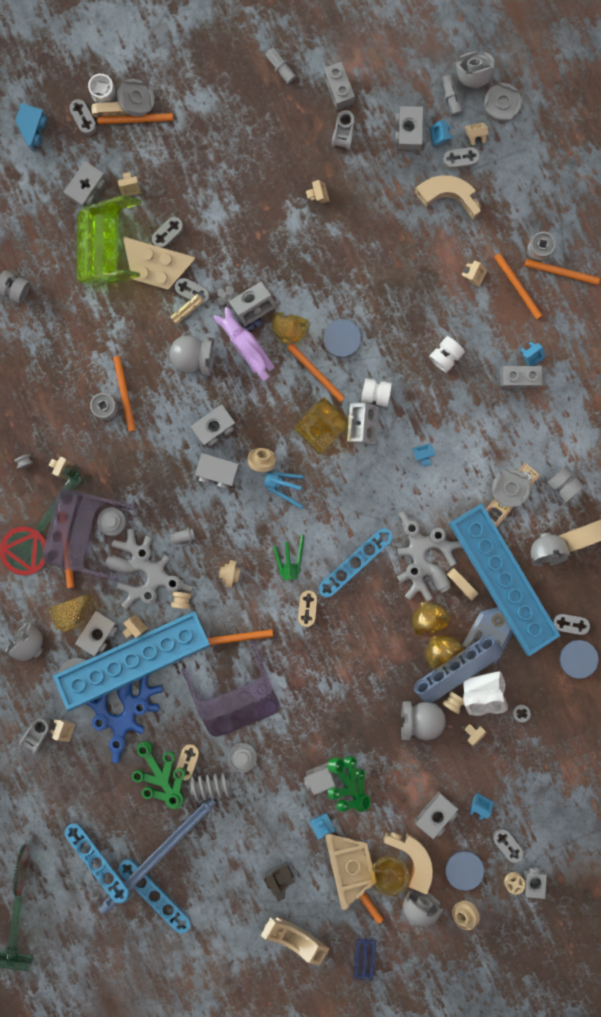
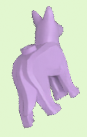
M225 307L226 317L222 318L214 315L215 321L228 334L231 343L248 363L250 370L253 373L257 372L261 380L265 381L269 378L265 369L267 368L271 371L274 365L254 336L248 330L242 328L234 318L231 310Z

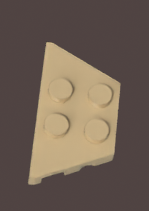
M124 237L131 278L143 283L169 290L196 258Z
M326 834L325 838L341 909L345 910L355 899L364 894L366 889L376 883L367 843Z

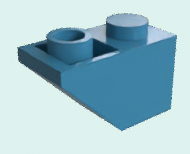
M21 103L15 122L30 150L35 151L36 146L40 144V133L42 128L46 127L47 117L43 110Z

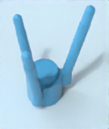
M274 471V473L268 472L264 482V486L269 488L268 491L279 495L302 509L303 505L276 488L280 489V486L283 485L302 490L301 486L282 481L283 478L281 477L302 479L303 475L280 473Z

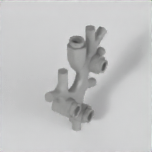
M404 510L398 515L403 521L401 525L403 526L404 533L410 539V545L406 548L397 549L398 556H411L413 564L408 565L406 572L400 574L397 578L400 583L407 579L413 582L405 595L406 598L411 601L417 592H421L427 602L433 597L423 581L424 576H430L437 590H440L441 593L451 588V582L439 566L427 561L426 552L431 548L441 550L451 567L457 564L452 551L463 547L459 541L446 540V533L441 528H435L430 531L428 536H423L419 532L418 523L412 517L409 518ZM409 525L415 527L414 532L408 530ZM436 532L441 534L440 539L435 538ZM412 568L417 569L416 575L411 574Z
M127 529V542L124 543L115 539L112 542V547L131 553L132 559L126 560L112 555V557L108 556L105 562V567H108V570L121 574H129L139 570L143 571L147 576V581L140 587L118 582L116 589L128 593V597L121 605L127 610L138 599H142L147 604L153 603L157 600V588L160 586H165L169 591L191 593L193 586L186 584L184 580L177 576H170L165 573L164 567L171 560L168 556L164 555L155 563L149 560L152 556L150 545L153 538L145 536L143 544L137 545L134 529ZM143 549L146 551L144 557L140 555V551ZM172 580L176 581L175 587L170 586ZM147 592L152 594L151 599L146 598Z

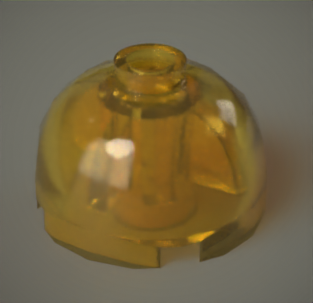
M274 312L271 326L274 335L281 339V343L291 345L292 342H299L306 337L311 322L294 314L284 316V312Z
M429 601L419 604V608L413 613L411 621L416 636H424L423 632L430 631V635L448 627V622H452L447 610L441 604L430 603Z
M435 635L429 640L430 644L426 647L425 659L433 671L465 649L456 638L450 635Z
M382 856L375 861L371 868L370 878L372 885L377 892L384 896L391 897L403 892L409 883L408 868L396 856Z

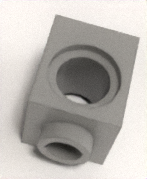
M530 867V870H524L526 886L523 894L525 897L545 899L547 875L544 871H541V868ZM533 878H539L538 885L531 886V880Z

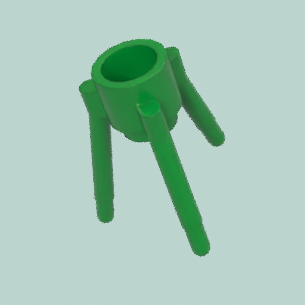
M303 534L300 538L296 567L295 563H291L289 542H285L286 564H283V566L277 547L273 546L279 567V575H282V580L298 579L297 574L300 573L305 537Z

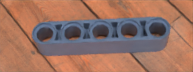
M485 636L420 679L415 684L414 690L424 702L433 703L500 658L502 648L492 636Z

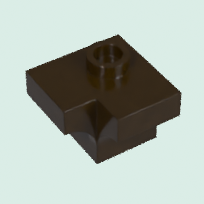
M287 861L266 871L264 882L267 888L271 889L277 901L280 902L285 899V889L295 883V877Z

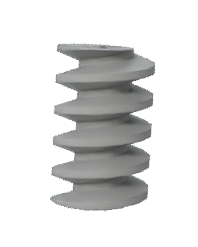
M222 773L221 778L218 779L217 775L214 774L213 780H210L209 775H206L205 781L202 780L201 776H198L197 782H195L192 776L190 778L192 798L194 796L196 801H199L202 795L203 799L207 800L208 795H210L211 799H215L216 793L220 799L223 798L224 793L227 798H230V776L226 779L224 773Z

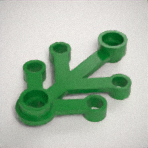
M142 741L137 746V753L146 759L155 776L138 769L132 774L133 781H145L162 786L165 792L154 790L151 786H146L142 790V796L145 799L153 797L163 800L171 809L180 808L184 803V796L180 790L183 778L186 776L185 769L179 767L173 772L175 782L172 788L169 778L176 754L173 751H168L163 755L165 763L162 771L152 755L154 750L153 744L150 741ZM142 747L146 748V753L142 752ZM167 754L172 756V760L167 759ZM177 771L182 773V777L177 775ZM136 773L141 775V779L136 777ZM146 790H149L151 795H147ZM171 797L176 798L177 802H172Z
M347 756L345 761L342 758H332L328 761V770L331 773L337 774L345 788L340 789L330 788L328 790L329 799L338 800L339 797L351 795L354 800H338L337 810L347 812L348 809L355 808L357 812H364L369 809L371 804L370 797L364 793L365 771L363 769H356L357 759L351 756ZM345 767L349 768V777L344 772Z

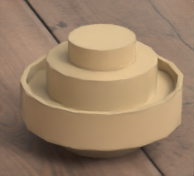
M256 448L248 455V465L255 471L268 472L275 467L276 456L269 449Z
M230 560L229 564H225V567L220 569L219 578H223L222 582L226 583V588H232L233 583H238L241 568L237 567V561Z
M463 900L454 905L452 916L460 928L472 930L478 925L480 915L474 904Z

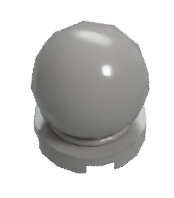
M192 335L179 337L173 342L169 350V359L172 365L178 371L184 373H194L200 369L202 375L210 376L214 362V354H211V346H215L214 337H205L203 342L198 337Z
M411 701L402 702L401 718H405V723L401 727L402 740H410L411 736L414 735L418 739L427 741L435 739L442 734L446 718L439 706L430 702H421L413 707L411 706Z

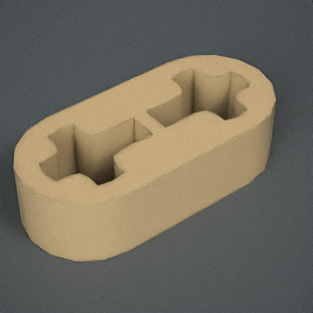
M118 102L95 103L91 105L93 117L128 114L120 107Z
M454 568L447 574V577L471 601L479 595Z
M310 590L304 591L301 594L299 602L298 621L304 627L313 625L316 616L317 596ZM308 593L314 598V601L310 602V608L306 607V601L303 600V597H306ZM305 610H309V616L312 617L308 624H305L304 620L301 619V616H305Z
M195 744L184 746L176 769L179 767L183 768L185 763L188 764L187 771L190 773L186 774L183 778L184 781L191 778L197 763L199 748ZM193 748V752L196 755H192L190 761L186 760L188 754L185 750ZM177 771V775L179 777H182V773L180 771Z

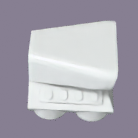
M501 671L471 677L464 681V705L469 715L500 714L508 711V705L503 695L506 684Z

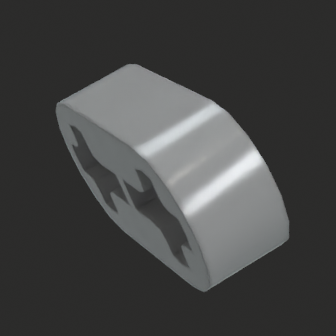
M79 99L72 101L69 109L80 131L84 135H92L95 133L97 126L86 104ZM78 105L83 113V115L81 116L79 115L78 111H76V106ZM85 119L90 124V129L88 130L83 122Z
M473 147L450 150L445 153L443 164L448 169L472 167L479 160V152ZM468 153H471L472 156H475L473 158V161H470L469 158L463 159V157H467ZM450 156H453L454 159L459 158L455 160L454 164H451V161H447Z
M177 217L169 218L153 234V244L162 248L168 247L182 233V221ZM171 223H179L177 225L179 228L178 230L173 229L170 232H168L172 228L170 225ZM165 234H167V235L164 237V240H165L164 243H162V242L157 243V242H158V239H157L158 236L163 237Z
M181 278L176 282L175 290L181 297L191 300L195 296L194 292L198 294L204 292L205 299H203L204 302L200 306L207 304L209 301L208 291L200 285L186 278ZM187 283V288L191 291L184 290L181 292L180 284L184 285Z
M557 614L552 620L556 629L562 632L583 635L590 628L589 621L582 617ZM561 617H563V621L569 622V626L562 625V628H559L560 625L557 624V620H561ZM581 620L585 628L579 631V628L573 627V623H580Z
M498 828L494 831L493 840L506 858L513 863L519 862L523 858V850L510 833L503 828ZM498 834H506L505 839L508 842L506 845L501 840L497 841L499 839ZM510 846H511L514 850H517V849H518V851H517L518 856H517V857H514V856H511V857H510L511 852H510V850L508 849Z

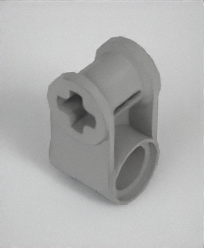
M348 110L338 114L331 147L340 146L350 150L354 116ZM348 118L351 122L348 125H343L341 120Z
M45 716L36 719L25 732L18 745L25 746L35 755L52 728L51 720ZM38 722L45 724V731H41L38 728Z

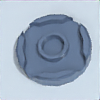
M339 319L333 321L324 331V346L333 356L348 357L354 354L360 345L361 334L359 328L349 320Z
M582 640L570 641L562 648L559 656L560 666L564 672L578 679L586 678L593 674L599 661L598 653L594 646Z
M463 850L455 852L448 859L445 873L447 880L453 887L458 890L467 891L474 889L480 884L484 875V867L477 855Z

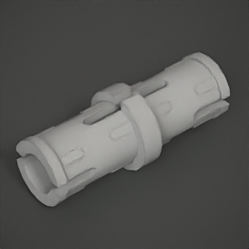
M446 75L441 78L445 90L444 96L445 100L448 101L451 116H455L463 112L459 101L460 94L455 87L453 75Z

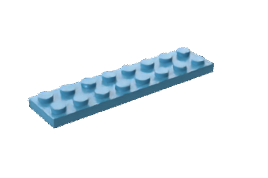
M483 504L477 505L448 523L525 654L530 656L560 637L555 625Z
M195 611L64 670L54 675L53 678L66 710L70 712L211 646Z

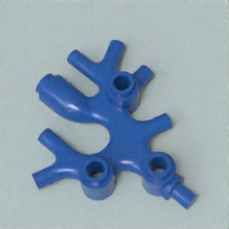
M148 676L140 679L139 694L137 696L131 694L132 683L117 689V695L124 707L120 715H112L108 712V694L100 697L97 701L94 700L86 704L94 709L96 713L92 720L93 728L101 731L109 727L113 731V738L109 741L111 753H113V763H120V756L123 754L124 747L126 746V733L129 730H133L142 734L144 727L135 722V715H143L147 711L158 712L159 704L149 703L148 698L163 692L162 685L148 687ZM138 704L143 705V710L138 709ZM98 719L102 720V726L98 725ZM114 741H118L120 747H116Z

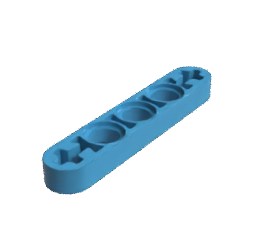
M383 528L371 536L320 583V594L324 597L334 595L390 544L393 538L391 531ZM380 532L383 534L387 532L388 541L383 540L380 542L379 545L382 547L379 549L376 543L371 540L375 538L377 541L381 537L379 535ZM368 544L375 547V553L370 556L364 552V548ZM353 557L359 558L361 560L360 567L352 568L350 560ZM344 570L347 573V578L344 581H338L336 578L337 571ZM330 577H333L334 581L340 584L337 588L334 584L331 587L332 592L330 594L322 592L324 589L322 585H329L332 582L329 580Z
M77 824L68 825L65 829L66 839L111 899L116 903L127 902L130 897L128 887L85 830ZM78 829L77 835L79 838H83V836L85 838L79 841L76 837L70 836L72 834L71 830ZM88 842L91 849L88 853L84 854L81 851V846ZM95 858L102 860V866L99 869H95L92 865ZM107 873H111L114 876L111 884L104 882V876ZM116 886L118 890H124V898H117L118 892L115 889L110 890V888Z
M127 858L120 863L118 870L120 875L127 880L132 873L124 871V864H131V871L133 873L140 866L133 859ZM146 874L144 878L147 884L144 887H139L136 884L133 888L176 932L181 934L187 932L191 925L189 916ZM158 891L160 899L157 901L151 900L150 892ZM165 905H171L174 908V912L170 915L165 914L163 911ZM177 912L179 913L177 918L180 921L186 920V927H178L179 921L176 918L174 921L171 920Z

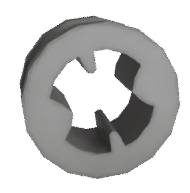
M30 454L20 456L14 460L18 464L17 469L28 467L34 463L30 460Z
M517 705L513 710V717L519 722H526L531 716L530 709L525 705ZM518 709H526L527 712L525 714L527 715L525 718L520 717L519 719L517 717L518 713L516 712Z

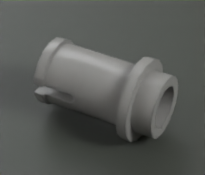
M189 527L187 530L170 533L173 545L187 541L191 543L196 539L194 529Z

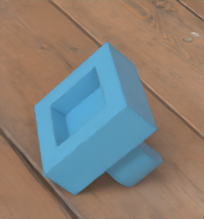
M440 120L429 127L433 146H439L454 138L453 135H449L448 130L452 127L447 125L446 120Z
M530 342V349L526 351L524 348H521V352L526 365L535 366L546 357L543 347L539 343L534 344Z
M431 444L412 448L415 459L421 460L423 467L431 465L429 457L435 456L434 448Z
M476 793L473 798L470 814L473 815L476 812L480 814V820L484 819V817L488 819L492 813L494 802Z
M327 812L309 821L317 839L335 832Z

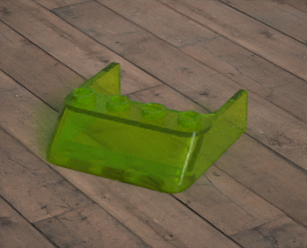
M119 196L82 207L78 211L76 279L79 283H116L140 277L139 272L123 269L117 270L119 214L125 208L141 204V199Z

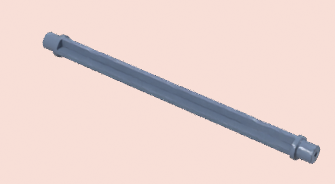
M210 797L206 802L204 801L124 882L129 891L212 810L211 808L216 804L214 799ZM117 889L116 891L118 892V895L116 897L123 898V893L125 891H120ZM109 896L103 901L98 910L105 915L117 903Z

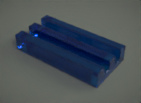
M357 938L354 979L373 981L376 940ZM360 943L364 944L362 974H358ZM368 944H372L369 974H366Z

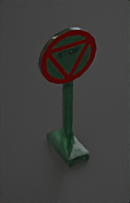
M78 466L66 467L62 473L68 477L65 482L66 485L36 528L20 526L10 530L3 537L0 544V556L3 564L11 572L18 575H31L45 566L49 557V546L42 532L71 490L75 489L77 485L88 483L92 476L89 474L82 476L77 471L79 469Z
M23 844L17 858L14 874L13 894L16 897L13 902L9 946L6 952L0 951V968L28 972L33 956L18 954L17 947L22 907L21 893L25 884L29 863V845Z

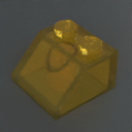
M324 397L307 412L294 429L321 455L346 431L349 421Z
M91 594L48 608L55 630L61 629L62 632L77 628L75 624L81 622L91 602Z

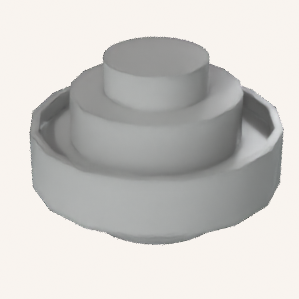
M111 507L104 509L99 514L97 523L101 532L114 536L124 530L126 518L122 511Z
M239 743L231 748L229 763L233 769L239 772H246L254 767L257 761V753L250 744Z

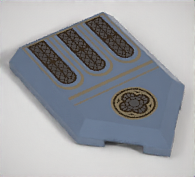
M498 607L479 613L462 644L463 647L468 648L481 638L492 636L503 652L513 632Z

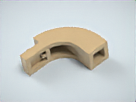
M446 175L436 176L424 181L415 189L416 195L425 207L439 198L450 197L457 200L463 206L472 220L479 216L481 212V206L478 201L471 198L476 192L475 189L460 178Z
M601 519L559 535V537L565 540L570 552L601 541Z
M386 832L383 839L384 843L405 851L413 860V869L407 882L408 887L427 895L432 882L433 871L432 863L425 847L416 837L409 833H406L405 838L402 839V835L396 832H391V834Z
M279 917L276 920L270 919L261 934L265 940L280 943L295 951L308 963L319 966L330 949L309 932Z

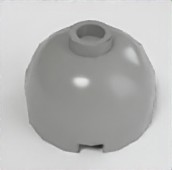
M478 51L460 56L459 62H456V72L461 83L475 89L487 84L494 73L493 56L485 52L484 55H478Z
M551 533L541 534L540 538L532 544L530 551L532 564L539 567L543 566L544 562H550V565L564 562L568 559V556H571L565 540L557 535H551Z
M26 623L14 635L16 638L13 642H9L5 651L18 661H28L33 657L37 658L43 650L41 648L43 644L41 631L32 623Z
M414 889L409 890L403 901L405 917L411 925L418 927H428L434 924L441 915L443 908L440 909L439 905L441 903L431 893L428 892L426 895Z

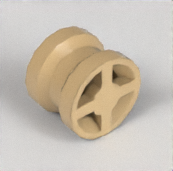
M173 591L174 601L171 603V607L190 609L189 599L192 594Z
M450 691L448 699L444 700L442 704L459 714L461 706L464 705V699Z
M510 872L505 876L504 884L511 894L517 895L524 891L526 884L519 873Z

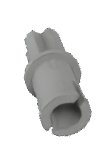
M274 48L268 50L266 57L275 67V71L280 73L287 84L292 83L297 76L289 68L287 61L283 60Z

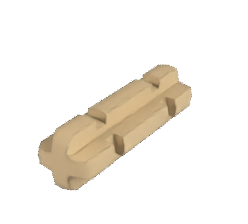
M196 294L171 316L174 323H180L204 302L203 298Z

